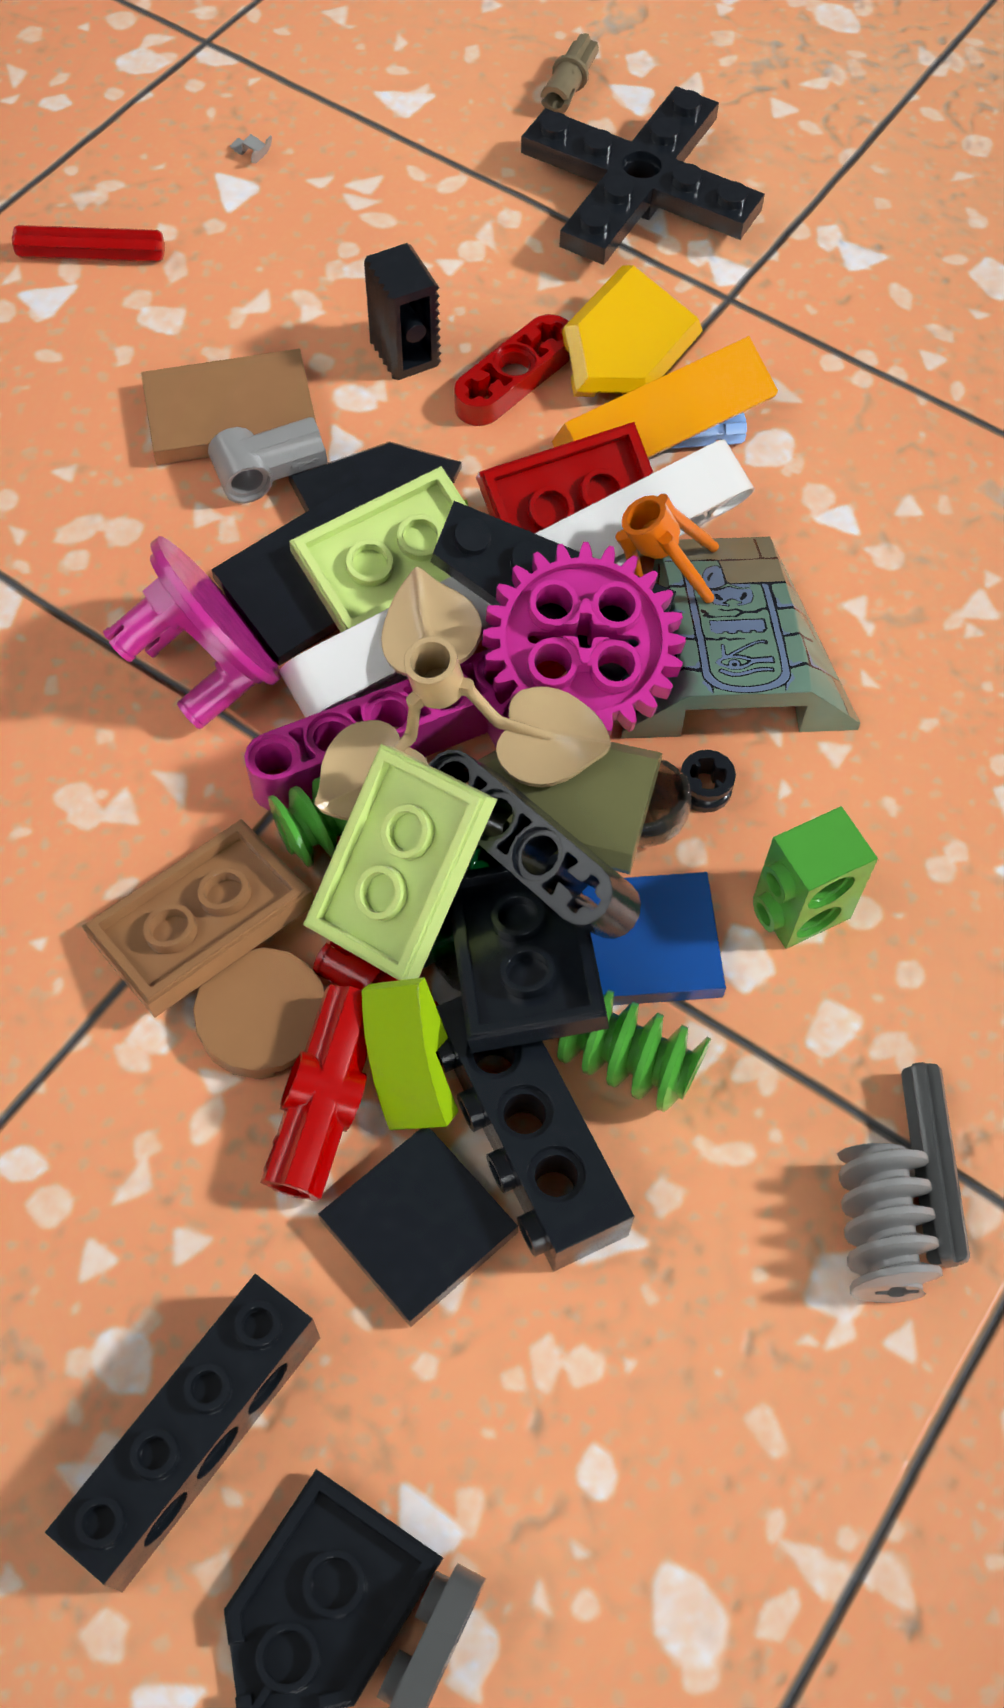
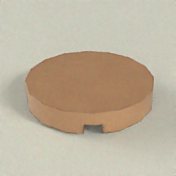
M265 947L252 949L199 987L193 1007L198 1038L212 1061L233 1075L255 1079L276 1076L275 1072L293 1067L300 1051H305L324 995L323 984L308 963L288 951Z

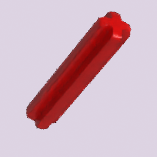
M17 225L13 228L12 233L13 249L19 257L160 262L163 260L165 251L162 232L151 229Z

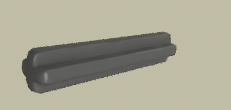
M919 1062L903 1069L901 1078L911 1149L926 1152L929 1163L925 1166L914 1169L915 1177L927 1179L932 1183V1191L918 1196L919 1205L933 1208L936 1215L934 1220L922 1224L923 1234L935 1236L939 1239V1247L926 1252V1257L929 1264L945 1268L957 1267L969 1261L970 1251L943 1074L939 1065Z

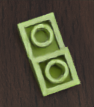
M425 977L368 984L362 990L365 1041L375 1089L389 1130L447 1127L459 1111L436 1054V1051L447 1040L448 1036Z

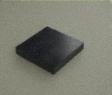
M420 1128L318 1213L322 1224L410 1327L518 1233V1225L430 1128Z

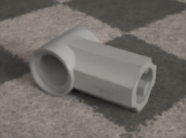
M313 417L255 435L246 428H228L212 438L208 446V454L228 499L235 503L244 504L256 501L269 492L274 480L328 463L326 450Z

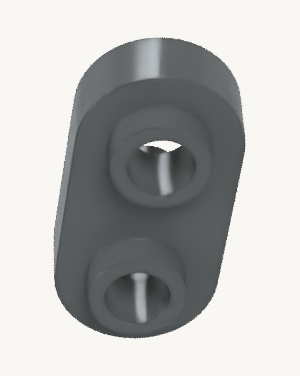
M459 1563L455 1566L450 1578L438 1571L435 1572L415 1615V1618L427 1624L413 1656L399 1649L378 1692L377 1698L389 1704V1708L429 1707L486 1581L485 1577Z

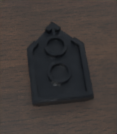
M389 441L288 477L303 509L307 512L355 482L370 501L441 466L452 483H455L462 468V462Z
M316 1469L224 1609L236 1690V1708H348L355 1706L441 1564L443 1557Z

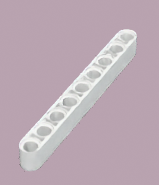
M719 440L535 534L579 552L583 542H589L592 557L601 559L609 545L613 546L615 551L614 563L622 566L626 562L624 550L617 542L615 535L623 529L621 522L623 513L635 500L644 496L667 494L675 508L696 525L701 526L742 503L754 492L755 488L727 442ZM680 529L679 537H680L681 535L685 534V532L682 531L681 529ZM452 577L440 582L461 593L472 602L480 615L483 630L493 627L486 622L487 606L490 605L488 602ZM388 609L300 653L281 667L279 673L305 718L408 679L407 676L397 673L389 665L382 650V629Z

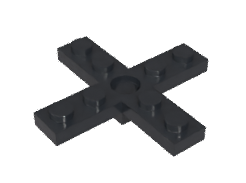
M675 86L632 141L567 117L563 113L545 108L521 136V153L598 183L560 230L559 247L605 265L638 220L643 218L649 221L658 208L741 240L762 211L765 193L749 188L740 182L731 181L703 170L694 164L684 162L717 119L719 102L701 96L696 91Z

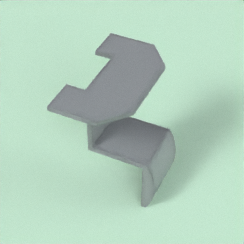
M250 134L244 141L240 138L236 139L230 147L240 155H243L249 148L252 149L251 163L256 164L267 154L271 147L272 136L266 139V143H263Z

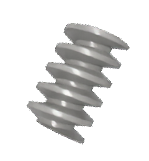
M868 1143L844 1148L836 1153L840 1161L846 1163L841 1167L838 1174L839 1182L843 1188L849 1190L843 1196L841 1206L845 1215L853 1218L846 1224L844 1236L848 1243L857 1247L849 1252L847 1265L852 1272L860 1275V1277L852 1281L850 1295L858 1300L876 1303H898L923 1297L926 1294L923 1291V1284L943 1276L940 1266L920 1262L919 1257L920 1254L939 1247V1239L937 1237L916 1232V1226L936 1218L933 1208L914 1205L912 1199L932 1191V1183L929 1180L911 1177L909 1174L910 1170L923 1167L929 1163L927 1153L906 1149L902 1145L888 1143Z

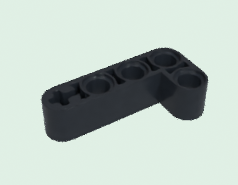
M460 750L444 751L428 764L464 783L469 781L468 785L497 799L478 844L563 919L597 936L609 939L623 936L635 926L640 916L641 902L639 894L632 884L502 775ZM513 814L509 828L503 832L506 820ZM558 851V858L554 867L546 873L549 858ZM587 886L596 889L595 893L601 899L599 905L581 893Z

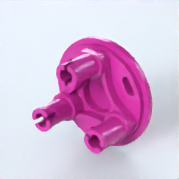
M158 536L150 543L153 553L150 556V562L158 578L142 591L145 598L111 627H107L103 634L110 640L109 643L113 649L128 662H132L136 655L144 648L149 656L155 658L165 646L184 630L190 634L216 660L214 663L216 669L177 702L185 717L196 728L201 729L256 683L261 684L264 681L267 684L274 685L281 679L280 669L274 658L237 609L211 578L175 544L162 536Z

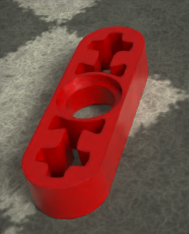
M553 314L538 316L464 373L456 381L454 387L455 413L458 418L473 426L491 424L570 360V355L565 350L562 330L569 321ZM508 364H520L525 366L528 371L521 375H509L504 373L501 368Z

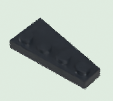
M454 501L430 562L490 605L501 606L496 600V588L499 583L514 587L512 582L513 567L516 565L520 566L532 574L533 554L539 552L549 563L555 562L557 545L559 543ZM564 546L571 558L579 557V551ZM655 583L652 589L653 593L671 590ZM671 590L673 592V597L669 607L664 612L670 611L676 595V591ZM549 603L538 608L540 614L549 619H561L568 615L566 610L558 604ZM605 606L600 609L602 615L611 621L619 622L629 618L626 611L617 606ZM576 636L579 640V647L591 648L588 645L587 636ZM633 639L626 641L633 647L638 646L637 641ZM608 663L599 667L601 674L608 680L623 681L629 677L625 668L619 664Z

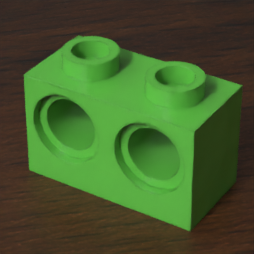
M842 806L774 836L753 896V907L761 925L768 932L774 931L785 949L851 919L878 860Z

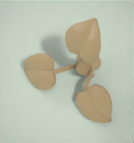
M415 567L402 583L391 602L381 636L385 659L397 673L408 677L413 690L406 697L409 708L405 733L400 738L392 725L379 720L360 721L343 729L333 739L325 752L321 765L320 783L315 798V805L319 811L326 815L348 821L381 744L393 747L428 765L426 758L421 753L410 748L417 739L421 708L424 706L433 709L447 708L453 705L461 696H466L494 727L504 730L496 745L497 758L506 773L524 785L550 787L568 781L608 753L611 746L610 736L601 719L586 704L567 692L551 687H532L519 691L511 700L509 719L501 716L475 688L473 680L463 676L460 666L461 663L473 655L482 638V622L477 609L461 593L440 583L423 569Z

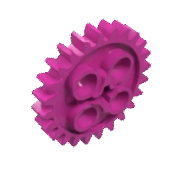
M583 542L579 557L571 558L563 544L557 545L555 562L549 563L539 552L534 553L532 574L520 566H514L512 569L514 587L498 584L496 600L501 606H487L486 622L493 627L484 629L482 646L495 649L485 655V670L501 671L494 678L493 690L495 693L506 692L512 689L514 691L509 699L508 710L512 698L519 691L532 687H551L567 692L586 704L601 719L609 736L611 735L613 721L615 720L628 732L634 730L637 721L635 709L651 718L658 706L653 696L667 699L673 684L666 677H678L683 662L672 655L682 653L686 643V637L672 633L679 629L683 619L682 613L664 612L671 603L673 592L666 590L653 593L652 591L658 573L654 570L639 578L634 574L638 557L633 555L622 566L615 564L614 547L610 545L604 551L601 559L593 558L589 542ZM544 604H558L566 610L568 615L561 619H549L540 614L538 608ZM605 606H617L625 610L629 618L625 621H611L602 615L600 609ZM535 636L540 641L534 644L529 642L528 638ZM576 636H587V642L591 648L579 647V640ZM633 639L637 641L638 646L633 647L626 641ZM545 661L558 662L564 666L567 674L557 679L545 678L537 671L536 666ZM608 663L619 664L625 668L629 677L623 681L608 680L601 674L599 667Z

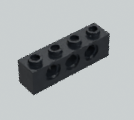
M462 995L436 1006L448 1036L447 1040L436 1051L442 1070L446 1073L454 1069L464 1090L457 1094L458 1103L464 1118L473 1132L483 1128L494 1150L486 1154L492 1175L503 1193L513 1189L524 1211V1214L517 1217V1222L532 1255L536 1257L544 1253L554 1272L629 1236L635 1216L543 1041L471 1054L467 1039ZM499 1055L506 1058L511 1063V1067L502 1073L492 1074L480 1069L477 1063L486 1056ZM524 1112L536 1116L542 1123V1126L533 1133L520 1134L510 1129L506 1121L512 1115ZM558 1172L568 1177L574 1188L564 1196L554 1197L542 1192L537 1186L536 1181L546 1173Z
M255 1273L44 1533L103 1585L123 1592L319 1341L320 1335L313 1318Z

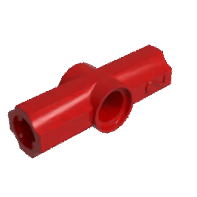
M332 984L325 989L305 1051H300L293 1064L280 1102V1109L284 1111L277 1135H275L272 1142L273 1146L264 1166V1173L260 1182L276 1192L315 1202L322 1198L342 1132H347L350 1128L366 1086L367 1074L362 1072L368 1054L362 1014V990L351 986L343 987Z

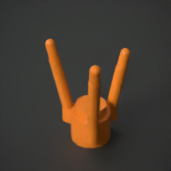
M667 494L644 496L630 504L623 513L621 521L623 529L617 532L615 538L624 550L626 560L633 555L638 557L634 574L640 577L643 576L638 551L642 555L654 559L670 556L705 603H712L714 601V594L678 545L680 529L710 552L718 551L719 544L708 533L675 508Z

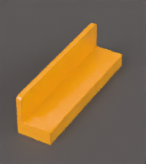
M747 336L565 422L551 442L554 447L635 422L647 457L650 458L774 398L778 390L750 336Z

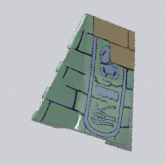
M771 537L713 538L719 544V549L716 552H710L694 539L679 540V547L714 594V601L712 603H705L670 556L655 559L653 571L655 570L658 573L655 583L676 591L669 612H679L683 616L679 629L672 632L673 634L686 637L682 653L672 655L681 660L683 664L678 677H666L673 684L669 697L663 699L653 696L658 706L651 718L635 709L637 721L634 730L628 732L623 728L621 739L680 737L686 710L795 706L799 732L859 729L861 723Z

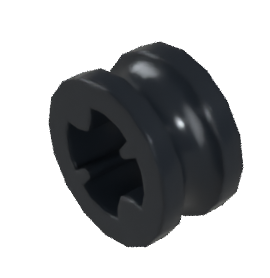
M700 750L690 754L682 764L677 786L679 797L684 804L693 810L704 813L714 812L723 808L731 798L736 778L733 763L722 753L713 750ZM699 774H710L711 781L715 784L714 789L702 788L701 779H698Z

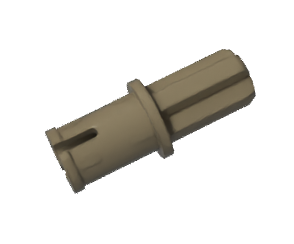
M580 34L577 40L572 42L567 53L556 59L552 70L553 76L540 94V97L544 98L541 101L544 108L564 113L567 111L575 92L584 88L589 77L588 69L599 51L598 43L592 41L589 34Z

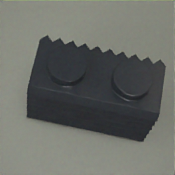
M408 243L367 256L364 260L370 344H374V351H378L379 358H383V364L387 365V371L392 372V379L401 380L437 367L441 362L439 358L441 354L439 347L441 345L438 341L441 338L438 334L441 329L438 326L440 320L437 317L440 314L437 309L440 305L437 301L440 297L437 290L440 287L412 245Z

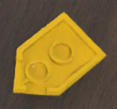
M622 265L562 330L565 350L570 355L573 372L570 379L574 397H595L596 393H622L624 395L664 376L702 333L703 330L699 318L634 265Z

